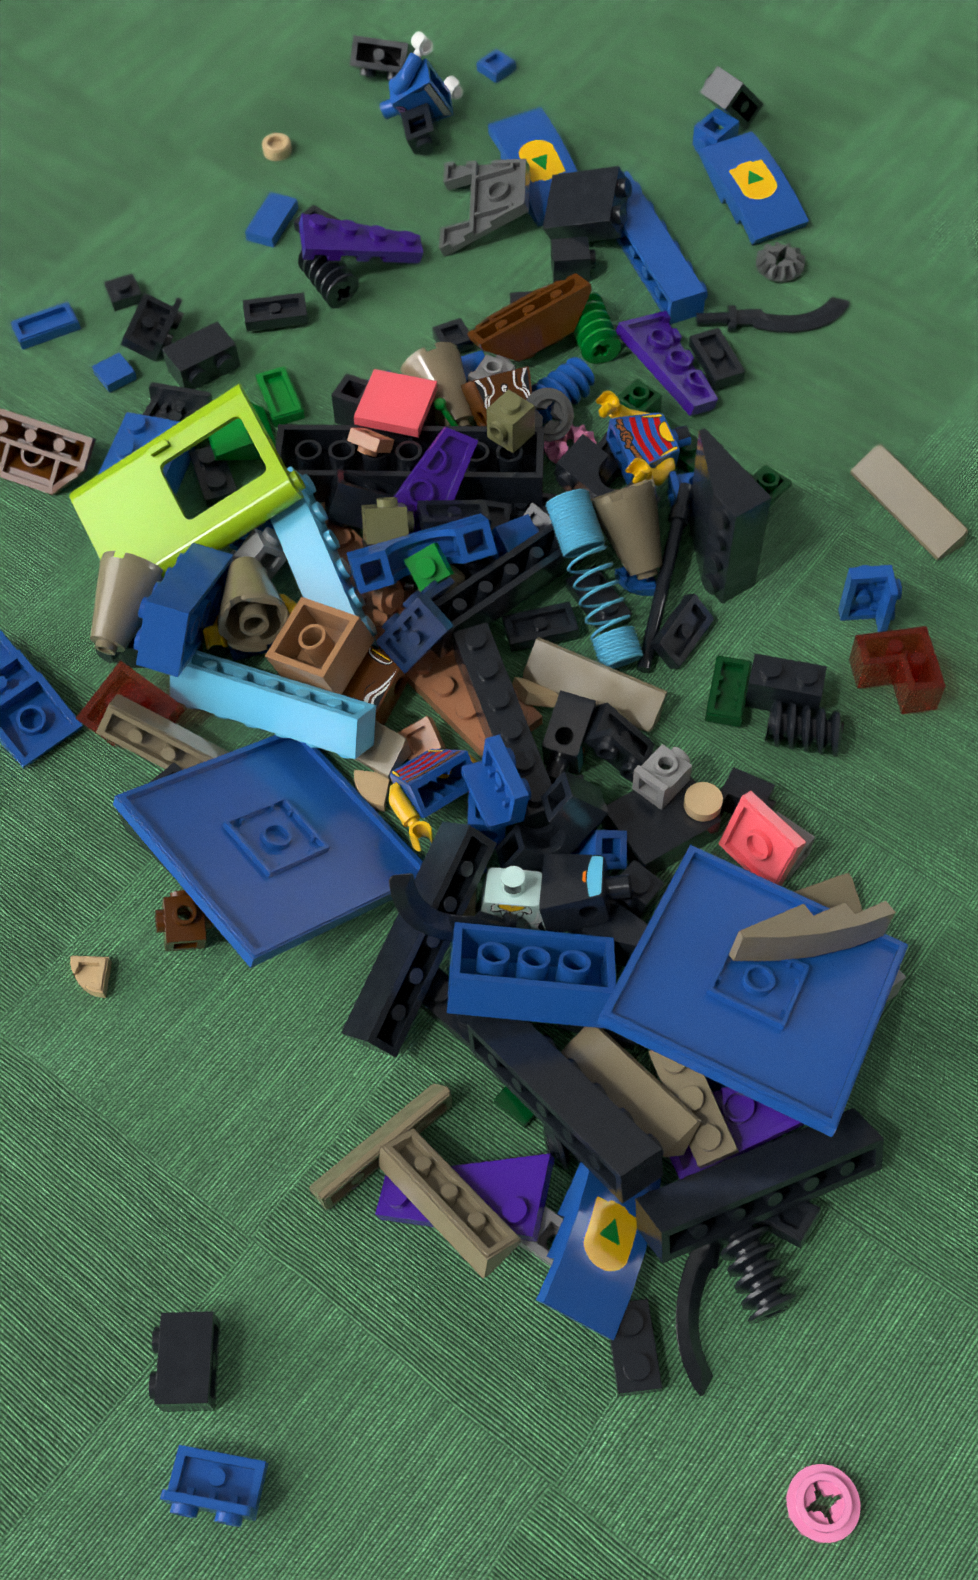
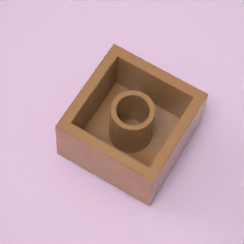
M301 597L265 657L282 677L342 695L375 639L360 617Z

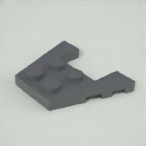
M526 159L492 160V165H479L477 161H467L466 166H457L455 162L444 163L443 183L447 190L471 184L469 220L440 228L439 249L443 256L450 255L529 212L530 166Z

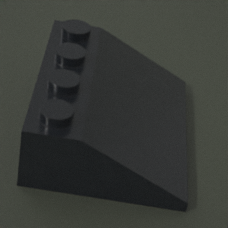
M703 428L699 430L690 501L689 527L702 584L709 594H714L723 604L756 584L771 497L709 431Z

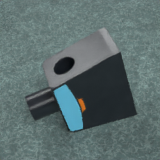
M560 690L542 743L544 764L547 765L546 771L551 784L555 782L563 771L573 774L580 773L590 748L583 740L596 710L595 700Z
M544 854L539 911L546 931L563 933L606 923L610 920L611 900L632 898L633 890L630 874L610 876L606 859L602 855Z

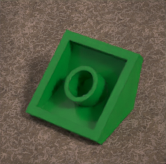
M252 403L275 446L276 441L264 407ZM241 419L234 420L208 437L216 461L262 459Z

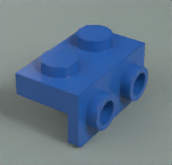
M862 565L849 568L838 608L840 621L875 618L878 634L887 633L890 621L895 619L896 601L900 600L902 596L900 579H895L892 565Z
M496 735L485 738L482 761L462 766L461 774L487 829L494 830L524 821L528 800L531 799V789L526 778L520 777L516 769L515 755L511 748L505 747L501 736Z
M179 1445L168 1490L162 1489L160 1499L167 1504H171L170 1513L197 1518L198 1511L201 1510L216 1513L214 1522L241 1527L243 1519L256 1521L268 1463L266 1461Z

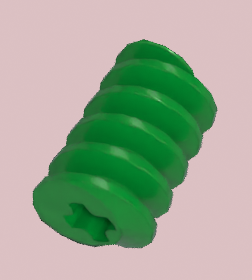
M596 292L590 293L573 335L577 340L584 360L592 364H603L613 360L621 350V342L614 330V325L610 321V316L606 312L607 309L603 299Z

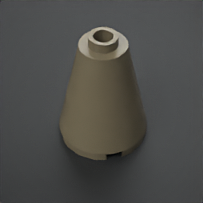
M451 342L434 343L436 349L427 352L425 347L409 356L401 365V373L403 375L437 381V392L433 402L437 398H444L447 402L446 408L459 426H472L475 418L461 388V385L467 383L461 354L457 346ZM435 409V421L438 425L451 426L442 412Z
M649 479L635 483L629 487L617 489L591 499L597 514L596 517H598V523L629 576L637 575L638 580H642L658 574L656 568L662 565V553L654 480Z
M115 551L104 552L99 564L90 639L95 643V649L107 655H115L116 652L125 651L142 626L143 619L138 617L142 599L145 596L149 597L157 581L161 582L164 579L161 576L162 568L147 559L130 553H125L124 558L113 557Z
M249 556L240 557L232 561L228 567L217 619L218 632L233 649L244 652L267 650V645L274 642L290 614L261 562Z

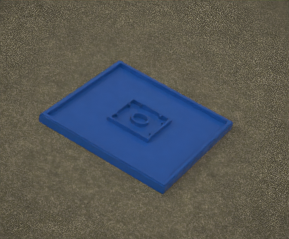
M274 735L115 795L113 806L250 968L393 900L389 886L390 877L392 875L412 873L415 880L423 863L415 852L318 748H311L306 743L291 738H280Z
M690 845L606 1002L597 1024L832 1137L842 1117L909 944L884 934L882 937L849 949L814 957L779 961H733L729 953L740 930L802 904H805L813 916L830 908Z

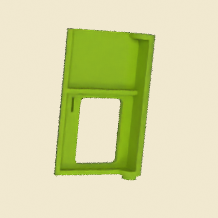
M239 383L78 487L69 496L100 560L103 553L107 551H115L113 557L124 558L125 553L134 554L162 568L161 576L164 578L168 567L173 568L179 554L185 553L192 543L222 550L303 499L302 490L306 486L295 470L289 472L286 469L245 390ZM236 419H241L266 465L265 473L195 518L188 520L163 473L164 466Z

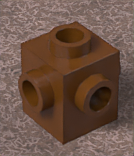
M185 890L174 891L170 893V897H163L162 909L155 910L156 933L164 932L165 952L204 948L206 942L205 929H212V922Z

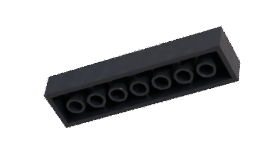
M278 424L275 448L286 469L292 466L301 475L307 474L316 488V492L313 493L316 502H326L337 468L401 487L444 426H423L419 437H413L359 425ZM446 426L478 440L454 500L482 499L509 504L528 503V505H531L533 502L537 505H543L544 427H535V434L512 453L487 437V426ZM367 428L394 439L391 453H377V456L373 457L357 451L358 445L347 441L350 429Z

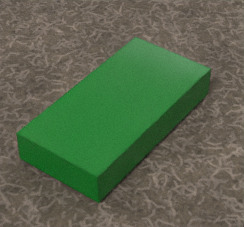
M285 366L255 374L256 383L274 427H277L278 424H288L305 418L304 410Z

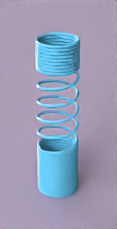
M576 489L550 499L545 507H547L546 510H548L550 520L552 521L554 533L561 547L560 550H562V556L565 558L577 557L568 565L567 571L574 574H583L574 582L573 588L579 591H590L580 599L578 605L583 608H597L586 616L584 622L588 625H603L590 638L595 653H597L598 662L615 669L641 659L644 654L633 626L613 629L593 638L603 629L628 619L631 615L628 614L616 619L600 622L588 621L598 611L612 604L624 601L625 598L621 597L613 601L594 605L582 604V601L591 594L605 587L615 585L619 580L594 587H576V584L588 575L613 565L610 562L588 570L574 571L570 569L574 563L583 557L607 548L604 545L605 540L602 530H600L601 527L597 520L598 517H596L597 514L590 500L591 497H589V491L586 489Z

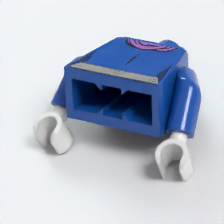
M418 31L411 39V44L415 48L414 53L410 52L400 71L389 81L390 99L380 102V110L386 120L397 115L401 116L402 112L428 102L437 121L454 115L452 98L457 100L463 95V88L455 76L451 75L443 82L427 58L421 59L422 55H429L433 51V43L422 32ZM423 118L421 120L413 122V124L417 125L422 122H425L426 120L425 118Z

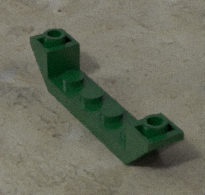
M636 379L617 395L619 403L629 409L647 413H661L662 395L639 379ZM665 416L670 429L681 427ZM691 434V444L679 448L680 453L676 464L678 468L686 473L694 472L698 438ZM766 464L754 475L749 473L770 495V506L792 486V481Z

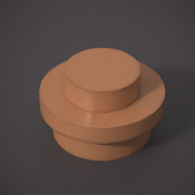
M399 581L393 585L373 591V604L382 613L392 614L403 603L404 592Z

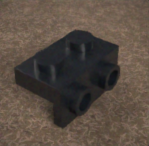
M144 292L120 345L156 362L162 348L170 345L174 335L169 334L170 329L177 330L184 315L183 312L179 311L183 299L177 297L174 305L171 306Z
M152 382L149 386L151 402L143 415L182 421L213 401L212 394L206 391Z
M608 702L597 705L583 740L595 751L598 757L610 763L620 772L623 778L633 782L634 769L638 765L642 766L651 756L655 743Z

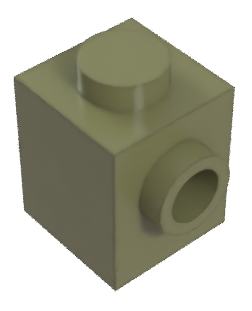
M507 390L486 409L487 437L508 451L514 453L535 434V405L514 392Z
M378 498L377 504L361 505L363 540L367 545L378 544L408 535L409 532H414L413 512L407 511V506L403 502L398 503V498Z

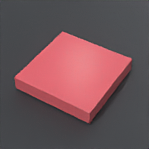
M374 369L355 412L354 424L419 437L437 392V381Z
M749 791L741 797L718 844L745 870L782 886L806 841L758 796Z

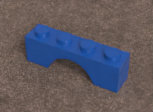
M480 513L347 552L354 582L359 593L363 594L393 585L401 578L411 574L404 560L438 542L449 564H464L497 554L489 520Z

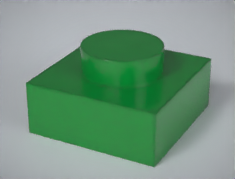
M438 542L427 546L404 560L420 592L432 581L436 580L439 583L454 574Z

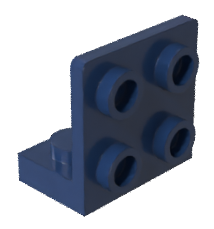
M451 577L440 584L434 580L421 592L419 590L416 591L403 603L406 609L401 614L395 613L382 625L385 632L377 639L376 643L404 674L410 671L454 627L450 620L433 603L442 597L455 583Z

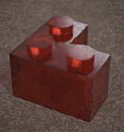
M927 626L855 635L849 662L857 689L892 684L901 714L937 710L946 685Z
M120 660L76 719L97 734L96 731L109 703L118 694L173 723L177 722L185 710L176 700ZM98 735V736L101 737L103 740H105L106 742H108L110 745H112V746L115 745L114 742H112V741H110V740H108V739H106V738H104V737Z

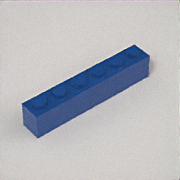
M628 171L623 172L631 181L632 194L628 197L626 208L627 221L623 225L622 236L615 239L660 311L668 312L670 325L696 317V313H704V304L708 297L704 282L698 280L689 260L686 261L682 255L678 242L676 240L673 241L669 235L665 222L663 220L660 221L656 215L652 202L647 201L643 195L639 182H635Z

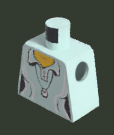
M517 866L489 868L480 891L478 912L483 911L502 917L506 912L512 913L518 918L516 927L546 931L539 911L542 873L522 870Z

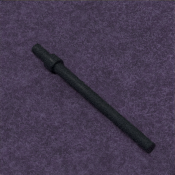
M689 483L680 484L676 503L671 506L668 517L670 528L641 648L644 656L638 660L636 668L642 673H649L651 670L655 650L650 643L660 631L683 529L688 525L691 510L688 507L691 499L692 485Z

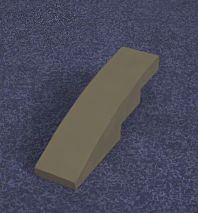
M884 901L854 914L844 902L813 916L805 904H802L740 930L729 956L733 961H779L814 957L849 949L884 936L896 912L887 901Z

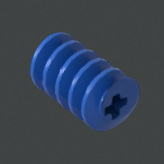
M572 357L565 364H561L556 370L551 371L547 377L541 378L537 384L531 385L532 392L541 388L557 389L564 393L572 404H578L581 397L586 398L589 396V386L594 385L595 377L583 360L578 357ZM551 405L545 410H536L543 416V424L554 417L550 414Z

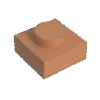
M351 428L347 441L358 445L357 451L376 457L377 453H391L394 439L367 428Z
M429 716L398 732V734L408 740L411 755L408 757L409 761L430 749H446L433 718Z

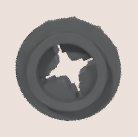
M777 241L774 246L765 244L763 250H759L756 257L758 272L765 278L773 281L785 282L793 280L802 274L805 267V256L801 254V249L798 247L792 248L790 242L786 245H781ZM780 258H785L782 260V262H779V264L776 265V260H779Z
M541 388L532 392L526 400L535 405V427H541L543 423V416L536 410H545L550 405V414L554 416V419L558 420H549L542 426L544 427V441L552 442L565 436L570 430L574 418L570 400L564 393L554 388Z

